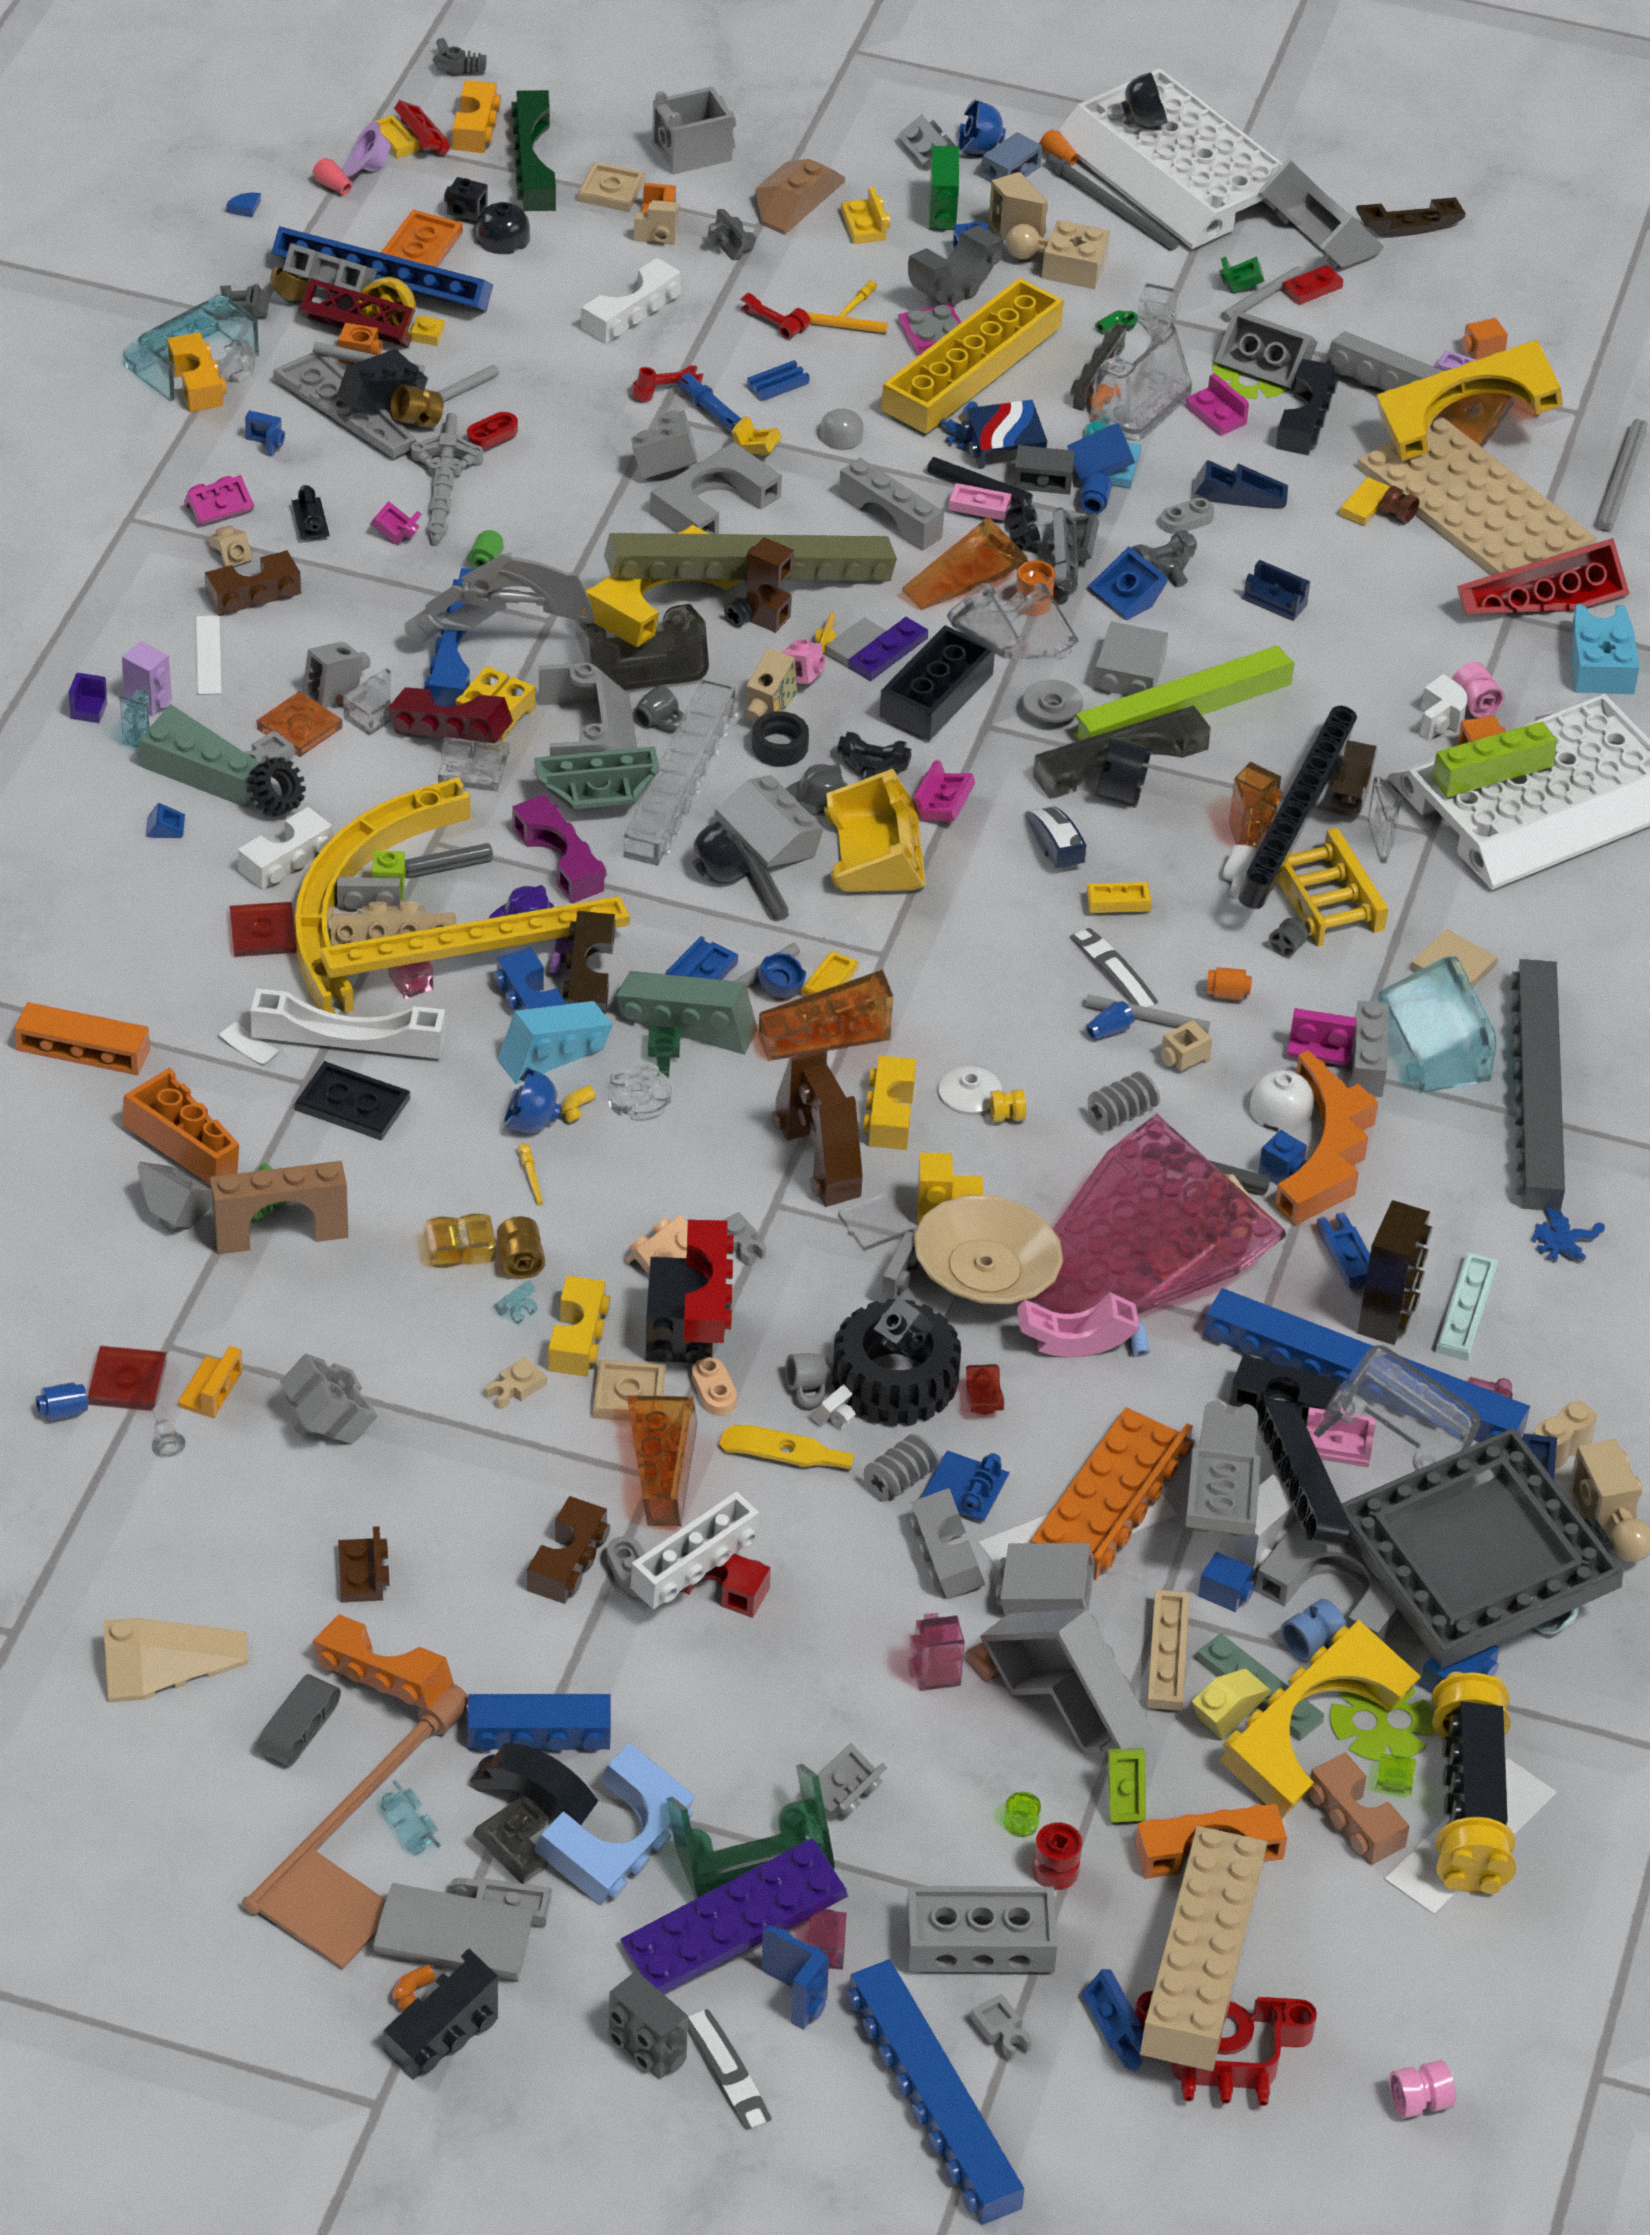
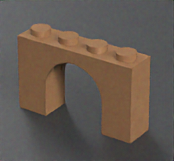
M342 1161L210 1177L213 1231L218 1254L251 1250L249 1229L251 1219L265 1206L283 1201L298 1202L311 1209V1220L316 1242L349 1238L347 1182Z

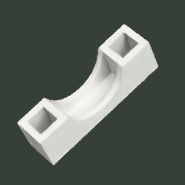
M655 258L638 270V291L624 297L599 295L581 307V330L607 344L672 299L677 298L681 294L682 289L681 271L661 259Z

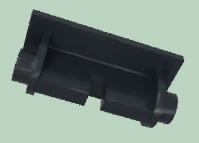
M303 485L298 491V499L291 500L300 539L330 536L321 498L316 497L315 490L312 487Z
M1021 495L1022 504L1011 506L1006 513L1010 529V544L1018 552L1032 546L1036 554L1038 553L1037 541L1040 540L1039 530L1034 523L1038 521L1034 506L1032 504L1028 505L1024 496Z

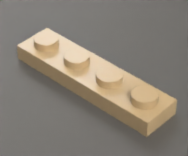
M1155 1589L1147 1708L1182 1711L1190 1593Z

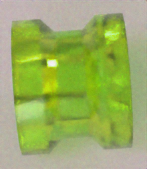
M1022 1791L1009 1796L1006 1801L1004 1826L1010 1834L1016 1837H1029L1038 1830L1041 1811L1039 1799L1029 1792Z

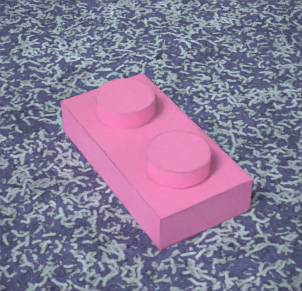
M956 483L949 500L948 510L1004 521L1011 504L1012 494Z

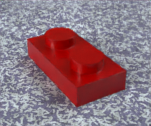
M1325 265L1284 281L1282 291L1295 303L1301 305L1343 288L1344 279L1330 266Z

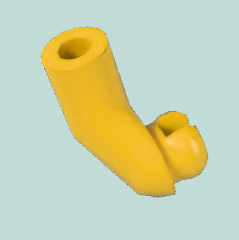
M586 1085L564 1097L560 1113L564 1114L567 1122L570 1123L579 1119L582 1116V1112L578 1107L596 1098L593 1088L590 1085Z

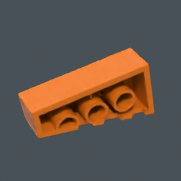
M170 1067L124 1095L122 1125L211 1186L210 1177L238 1173L239 1143L218 1120L211 1119L205 1105L202 1102L197 1103L193 1099L191 1090L185 1083L180 1084L176 1080V1073Z

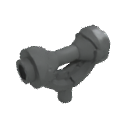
M1181 530L1172 535L1171 540L1166 545L1151 548L1147 545L1138 544L1132 546V549L1167 577L1172 576L1176 584L1181 587L1188 582L1183 570L1188 564L1189 559L1194 556L1197 542L1191 533L1189 534L1188 531ZM1169 555L1175 556L1170 561L1158 560Z

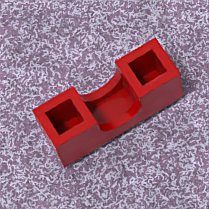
M733 1554L724 1565L716 1566L705 1573L699 1582L704 1580L720 1582L722 1584L721 1607L753 1618L770 1589L771 1567L764 1565L760 1561ZM690 1584L680 1592L690 1595L696 1584Z

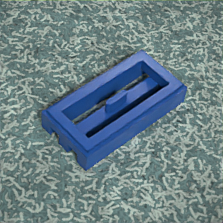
M793 360L748 377L747 386L761 401L808 384L810 375L807 372L803 373L804 369L801 366L797 367V362Z

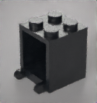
M650 1257L645 1361L695 1364L698 1360H703L707 1357L712 1358L713 1343L683 1342L685 1294L697 1291L709 1282L699 1271L686 1267V1258ZM725 1304V1309L732 1307V1304Z

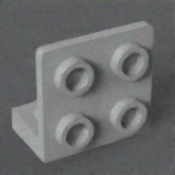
M906 1231L883 1276L881 1303H886L887 1299H897L899 1297L904 1301L906 1299L915 1301V1305L918 1306L925 1304L933 1309V1313L937 1314L939 1312L946 1318L956 1295L951 1294L929 1278L916 1259L915 1233Z

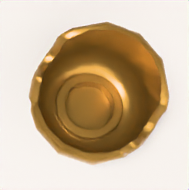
M275 267L270 275L272 288L282 298L291 301L304 299L310 283L308 278L298 277L296 274L283 271V267Z

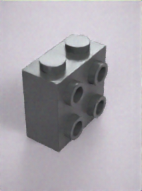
M635 1971L609 1992L608 2035L618 2048L627 2050L643 2070L651 2071L658 2079H661L670 2071H677L687 2058L688 2015L640 1973Z

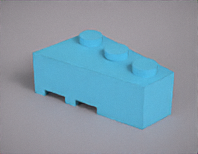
M594 1001L517 1010L513 1014L497 1061L514 1083L517 1084L522 1082L519 1078L527 1067L543 1074L603 1050L611 1031L612 1023Z

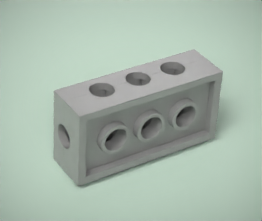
M908 1886L906 1905L908 1972L1055 1971L1057 1931L1054 1887Z

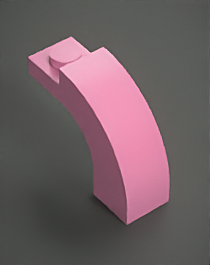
M1111 1292L1094 1307L1075 1314L1056 1313L1026 1299L1017 1306L1020 1331L1029 1337L1037 1339L1038 1351L1053 1356L1083 1357L1102 1353L1125 1342L1140 1329L1136 1304Z

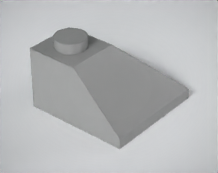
M139 1162L137 1169L148 1210L160 1217L158 1223L173 1230H176L177 1226L191 1228L212 1208L211 1188L172 1166Z

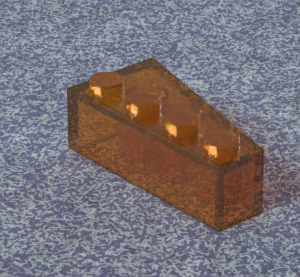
M883 969L759 1012L758 1035L768 1061L796 1057L825 1048L827 1051L890 1040L893 994Z
M627 1395L647 1526H682L698 1425L694 1397Z

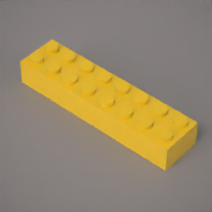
M1019 277L883 383L881 410L927 434L940 424L942 419L945 420L1062 327L1064 300Z

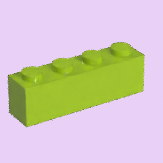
M1541 721L1436 752L1432 779L1447 798L1553 767L1557 739L1545 723Z

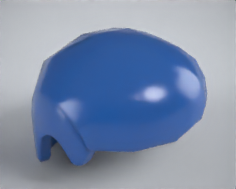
M777 952L764 958L759 968L758 977L762 988L774 997L784 999L792 997L800 991L804 985L806 970L802 969L799 961L790 954Z

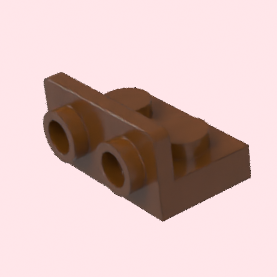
M373 1526V1538L338 1540L341 1603L383 1601V1586H390L389 1565L382 1566L381 1559H388L387 1538L380 1539V1526Z

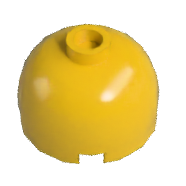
M392 277L376 279L363 288L361 292L412 307L415 310L416 303L413 292L408 285L399 279ZM374 304L361 309L367 318H372L381 313L378 306ZM397 311L387 316L391 325L401 327L405 313Z

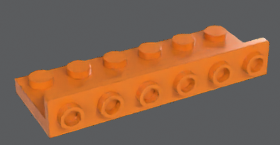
M1125 1407L1032 1537L1030 1543H1090L1095 1563L1093 1579L1097 1580L1104 1569L1108 1571L1111 1568L1118 1548H1124L1127 1545L1135 1523L1140 1525L1143 1522L1149 1503L1151 1501L1157 1502L1163 1491L1166 1479H1173L1178 1470L1180 1459L1182 1457L1187 1458L1191 1453L1195 1440L1191 1438L1193 1425L1186 1423L1179 1432Z

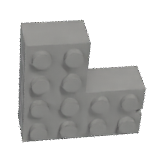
M1088 1609L1007 1614L982 1633L980 1637L1011 1695L1051 1694L1083 1754L1108 1753V1749L1130 1748L1153 1730L1147 1720L1145 1709L1138 1703L1131 1690L1129 1679L1122 1673L1115 1660L1114 1651L1105 1642L1098 1629L1099 1625L1096 1618Z

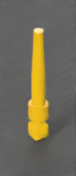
M869 280L866 286H863L857 292V296L850 301L838 316L845 317L862 300H866L876 290L877 283Z
M529 1143L520 1144L518 1152L521 1157L522 1166L526 1169L537 1204L542 1205L543 1200L534 1168L535 1161L531 1154V1147Z

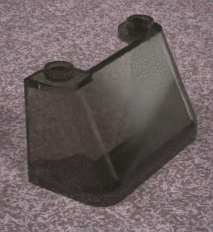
M691 604L670 607L663 616V631H656L654 637L638 647L620 637L607 638L606 630L593 622L584 623L575 620L576 636L585 663L598 667L623 690L696 681L702 679L708 672L709 658L706 622Z

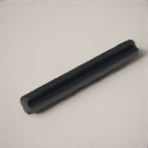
M932 457L928 463L927 471L930 474L958 484L1012 494L1011 504L1013 505L1022 504L1021 495L1024 496L1028 505L1032 503L1033 494L937 457Z

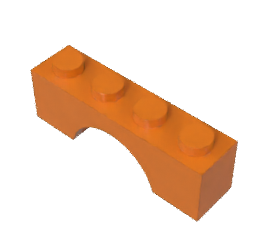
M338 1614L313 1640L318 1663L325 1670L335 1671L347 1676L354 1682H361L371 1686L380 1693H388L402 1699L409 1705L414 1704L428 1710L454 1683L446 1657L422 1647H417L410 1652L397 1656L372 1653L373 1647L366 1625L341 1614Z
M1257 1804L1248 1808L1221 1809L1212 1813L1186 1814L1176 1818L1150 1819L1146 1822L1137 1823L1135 1847L1145 1879L1180 1874L1181 1865L1190 1854L1197 1826L1268 1841L1264 1862L1283 1860L1285 1855L1287 1835L1277 1804Z

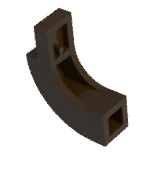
M1350 740L1346 741L1338 780H1334L1332 787L1331 808L1361 814L1373 773L1378 750L1377 746Z

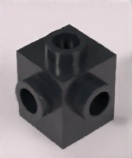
M457 177L453 184L445 190L444 202H447V214L477 222V218L483 209L488 206V184Z
M897 1297L890 1308L881 1315L874 1330L883 1337L880 1343L895 1355L900 1350L911 1358L914 1352L923 1345L927 1335L935 1325L916 1308Z

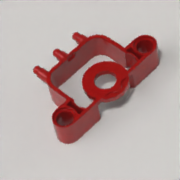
M1154 1990L1142 1993L1137 1999L1135 2014L1143 2030ZM1258 1997L1255 2000L1253 2013H1249L1244 2007L1230 2001L1226 2018L1235 2022L1238 2031L1231 2037H1221L1218 2054H1236L1246 2049L1253 2038L1254 2022H1268L1273 2026L1271 2037L1272 2059L1264 2063L1216 2061L1213 2071L1170 2062L1172 2073L1181 2081L1183 2099L1187 2102L1194 2100L1196 2085L1218 2086L1220 2101L1223 2104H1228L1232 2101L1233 2087L1255 2089L1257 2103L1260 2106H1266L1269 2103L1270 2084L1276 2079L1281 2047H1305L1313 2039L1317 2011L1314 2005L1307 2000Z

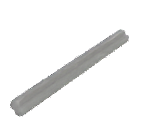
M1637 418L1632 422L1599 517L1598 527L1600 530L1605 529L1608 532L1614 527L1647 431L1648 424L1645 420L1641 421Z

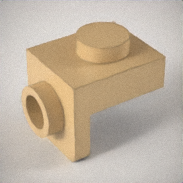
M224 526L216 529V534L207 536L210 548L221 552L225 567L239 565L252 560L253 557L245 531L233 528V526Z

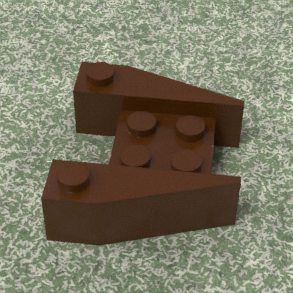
M826 1048L789 1059L776 1096L775 1111L772 1112V1119L776 1129H781L787 1141L811 1135L815 1154L813 1177L810 1178V1186L813 1194L819 1196L824 1206L828 1207L861 1197L863 1173L856 1100L854 1096H845L827 1065L828 1051Z

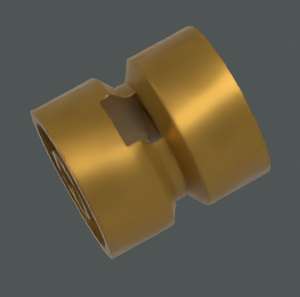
M403 384L399 385L392 394L390 413L395 421L434 428L439 423L443 414V398L437 391L419 389Z
M517 1216L501 1223L497 1229V1240L499 1249L502 1252L501 1259L505 1273L517 1279L530 1278L540 1273L545 1266V1255L536 1221L530 1217Z

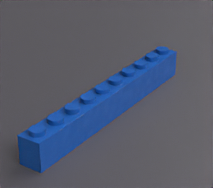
M1222 1288L1206 1314L1203 1335L1205 1337L1272 1363L1340 1381V1390L1348 1391L1369 1401L1379 1403L1400 1413L1459 1434L1462 1437L1482 1442L1513 1427L1522 1436L1526 1428L1530 1405Z

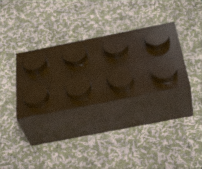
M1395 1200L1391 1201L1371 1245L1357 1334L1392 1345L1396 1344L1400 1333L1406 1334L1411 1320V1316L1408 1314L1410 1311H1416L1421 1297V1293L1416 1292V1289H1420L1425 1275V1271L1420 1270V1267H1424L1429 1249L1424 1248V1245L1427 1246L1433 1229L1432 1226L1428 1225L1430 1211Z

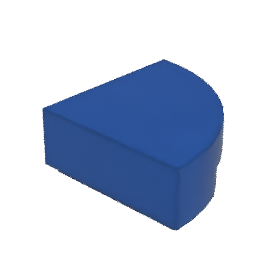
M243 193L231 198L226 204V212L253 217L261 202V193Z

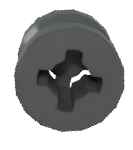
M1294 918L1284 919L1279 928L1269 935V943L1272 949L1283 957L1292 956L1298 950V947L1302 946L1308 939L1307 929L1300 921Z

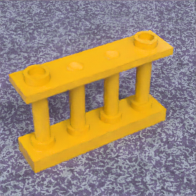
M1338 827L1326 830L1325 843L1322 844V847L1290 854L1277 881L1307 929L1308 936L1313 938L1318 947L1324 945L1327 928L1360 920L1367 922L1374 933L1385 931L1389 908ZM1322 859L1329 861L1333 867L1297 876L1292 868L1293 866ZM1335 879L1342 881L1346 887L1314 896H1309L1304 888ZM1349 899L1355 902L1358 907L1357 909L1322 917L1317 907Z

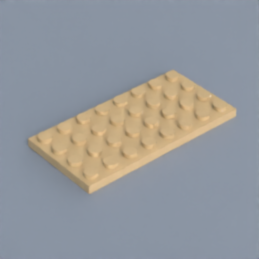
M1443 417L1432 421L1427 431L1428 453L1402 461L1392 441L1358 458L1357 468L1371 479L1388 486L1395 485L1402 489L1404 494H1412L1418 497L1420 505L1416 515L1491 575L1596 542V537Z

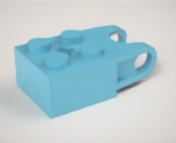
M1576 604L1570 651L1575 692L1634 694L1639 673V662L1634 629L1626 607L1624 605H1616L1613 616L1598 618L1591 615L1583 604Z

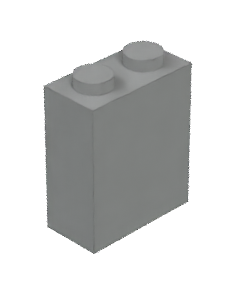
M1111 621L1096 664L1093 689L1129 696L1156 687L1166 656L1168 632Z
M1008 1543L1007 1555L1002 1557L1000 1562V1573L1003 1583L998 1585L996 1589L997 1605L1002 1606L1004 1615L1021 1612L1089 1610L1095 1568L1090 1543Z

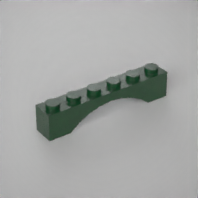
M549 90L516 91V101H511L517 200H522L523 211H556L555 172L548 168L533 150L535 142L550 128Z

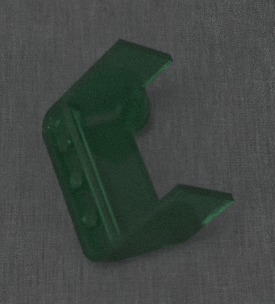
M804 1764L796 1765L802 1800L791 1802L780 1811L778 1816L780 1834L713 1851L711 1838L706 1832L699 1828H691L688 1809L673 1796L666 1798L676 1852L694 1898H699L811 1838L815 1840L832 1868L835 1869L819 1775Z

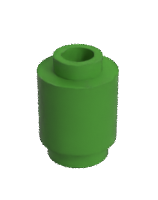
M486 530L476 537L468 554V562L474 569L501 555L504 548L501 535L496 531Z

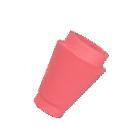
M323 158L313 168L315 180L341 195H346L351 190L353 183L334 160Z

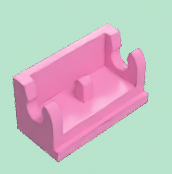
M1309 1407L1306 1427L1321 1460L1369 1467L1376 1418Z

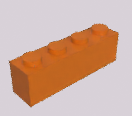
M30 1002L26 1003L14 1028L16 1051L133 1075H139L150 1051L149 1027Z

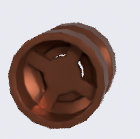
M1393 485L1385 492L1380 503V510L1389 515L1395 514L1398 520L1409 523L1418 511L1420 499L1412 494H1404L1402 489Z

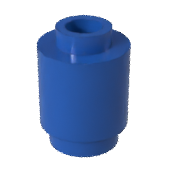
M1098 472L1090 473L1084 479L1079 501L1083 511L1088 514H1099L1107 507L1112 489V481L1105 474Z
M74 1382L41 1388V1395L36 1396L38 1414L40 1416L45 1415L47 1421L78 1416L81 1411L88 1410V1398L84 1385H76Z

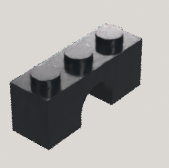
M1243 1355L1232 1382L1229 1405L1241 1407L1248 1404L1256 1409L1261 1398L1286 1399L1296 1403L1307 1426L1309 1407L1334 1411L1340 1381L1265 1361L1260 1358Z

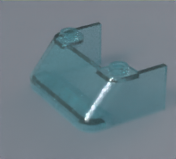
M221 295L215 296L140 335L123 350V364L171 402L175 400L173 364L166 359L168 357L167 338L200 332L204 339L220 331L255 358L259 356L258 320L231 299Z

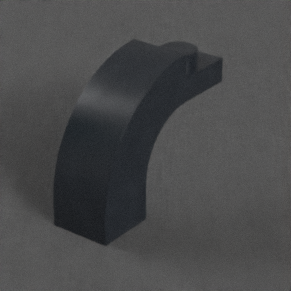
M504 1743L496 1755L491 1754L483 1758L478 1764V1770L469 1780L477 1791L510 1789L527 1796L544 1811L552 1823L564 1811L578 1824L582 1825L598 1803V1799L589 1787L566 1765L538 1749L517 1743Z

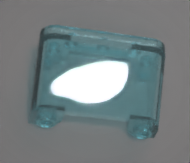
M1457 956L1441 958L1379 991L1378 997L1374 999V1002L1389 1003V1021L1394 1018L1411 1053L1410 1063L1406 1065L1407 1077L1410 1082L1414 1083L1419 1094L1490 1081L1496 1051L1495 1031Z

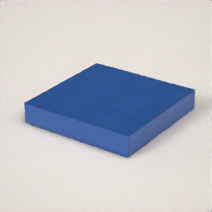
M1119 422L1067 445L1069 450L1075 451L1074 465L1082 485L1085 477L1090 473L1098 472L1108 476L1136 463Z

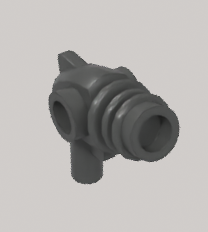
M444 38L436 41L439 53L434 56L433 62L438 70H445L449 75L453 76L463 73L465 67H467V73H470L471 67L473 72H475L476 68L478 72L486 71L487 55L478 53V57H476L474 52L473 57H471V51L469 50L466 56L465 50L456 46L448 47Z

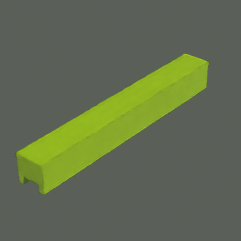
M1279 645L1076 713L1079 730L1074 731V737L1083 746L1088 755L1108 748L1111 737L1131 740L1292 685L1295 662L1285 654Z

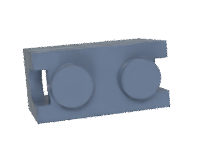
M1016 132L983 155L981 163L985 170L982 172L981 178L991 182L994 179L1021 172L1026 178L1041 166L1042 145Z

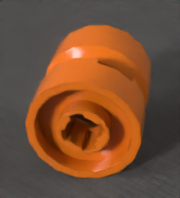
M1033 560L1019 566L1015 592V606L1019 612L1029 616H1041L1051 610L1055 584V570L1051 565L1043 561Z

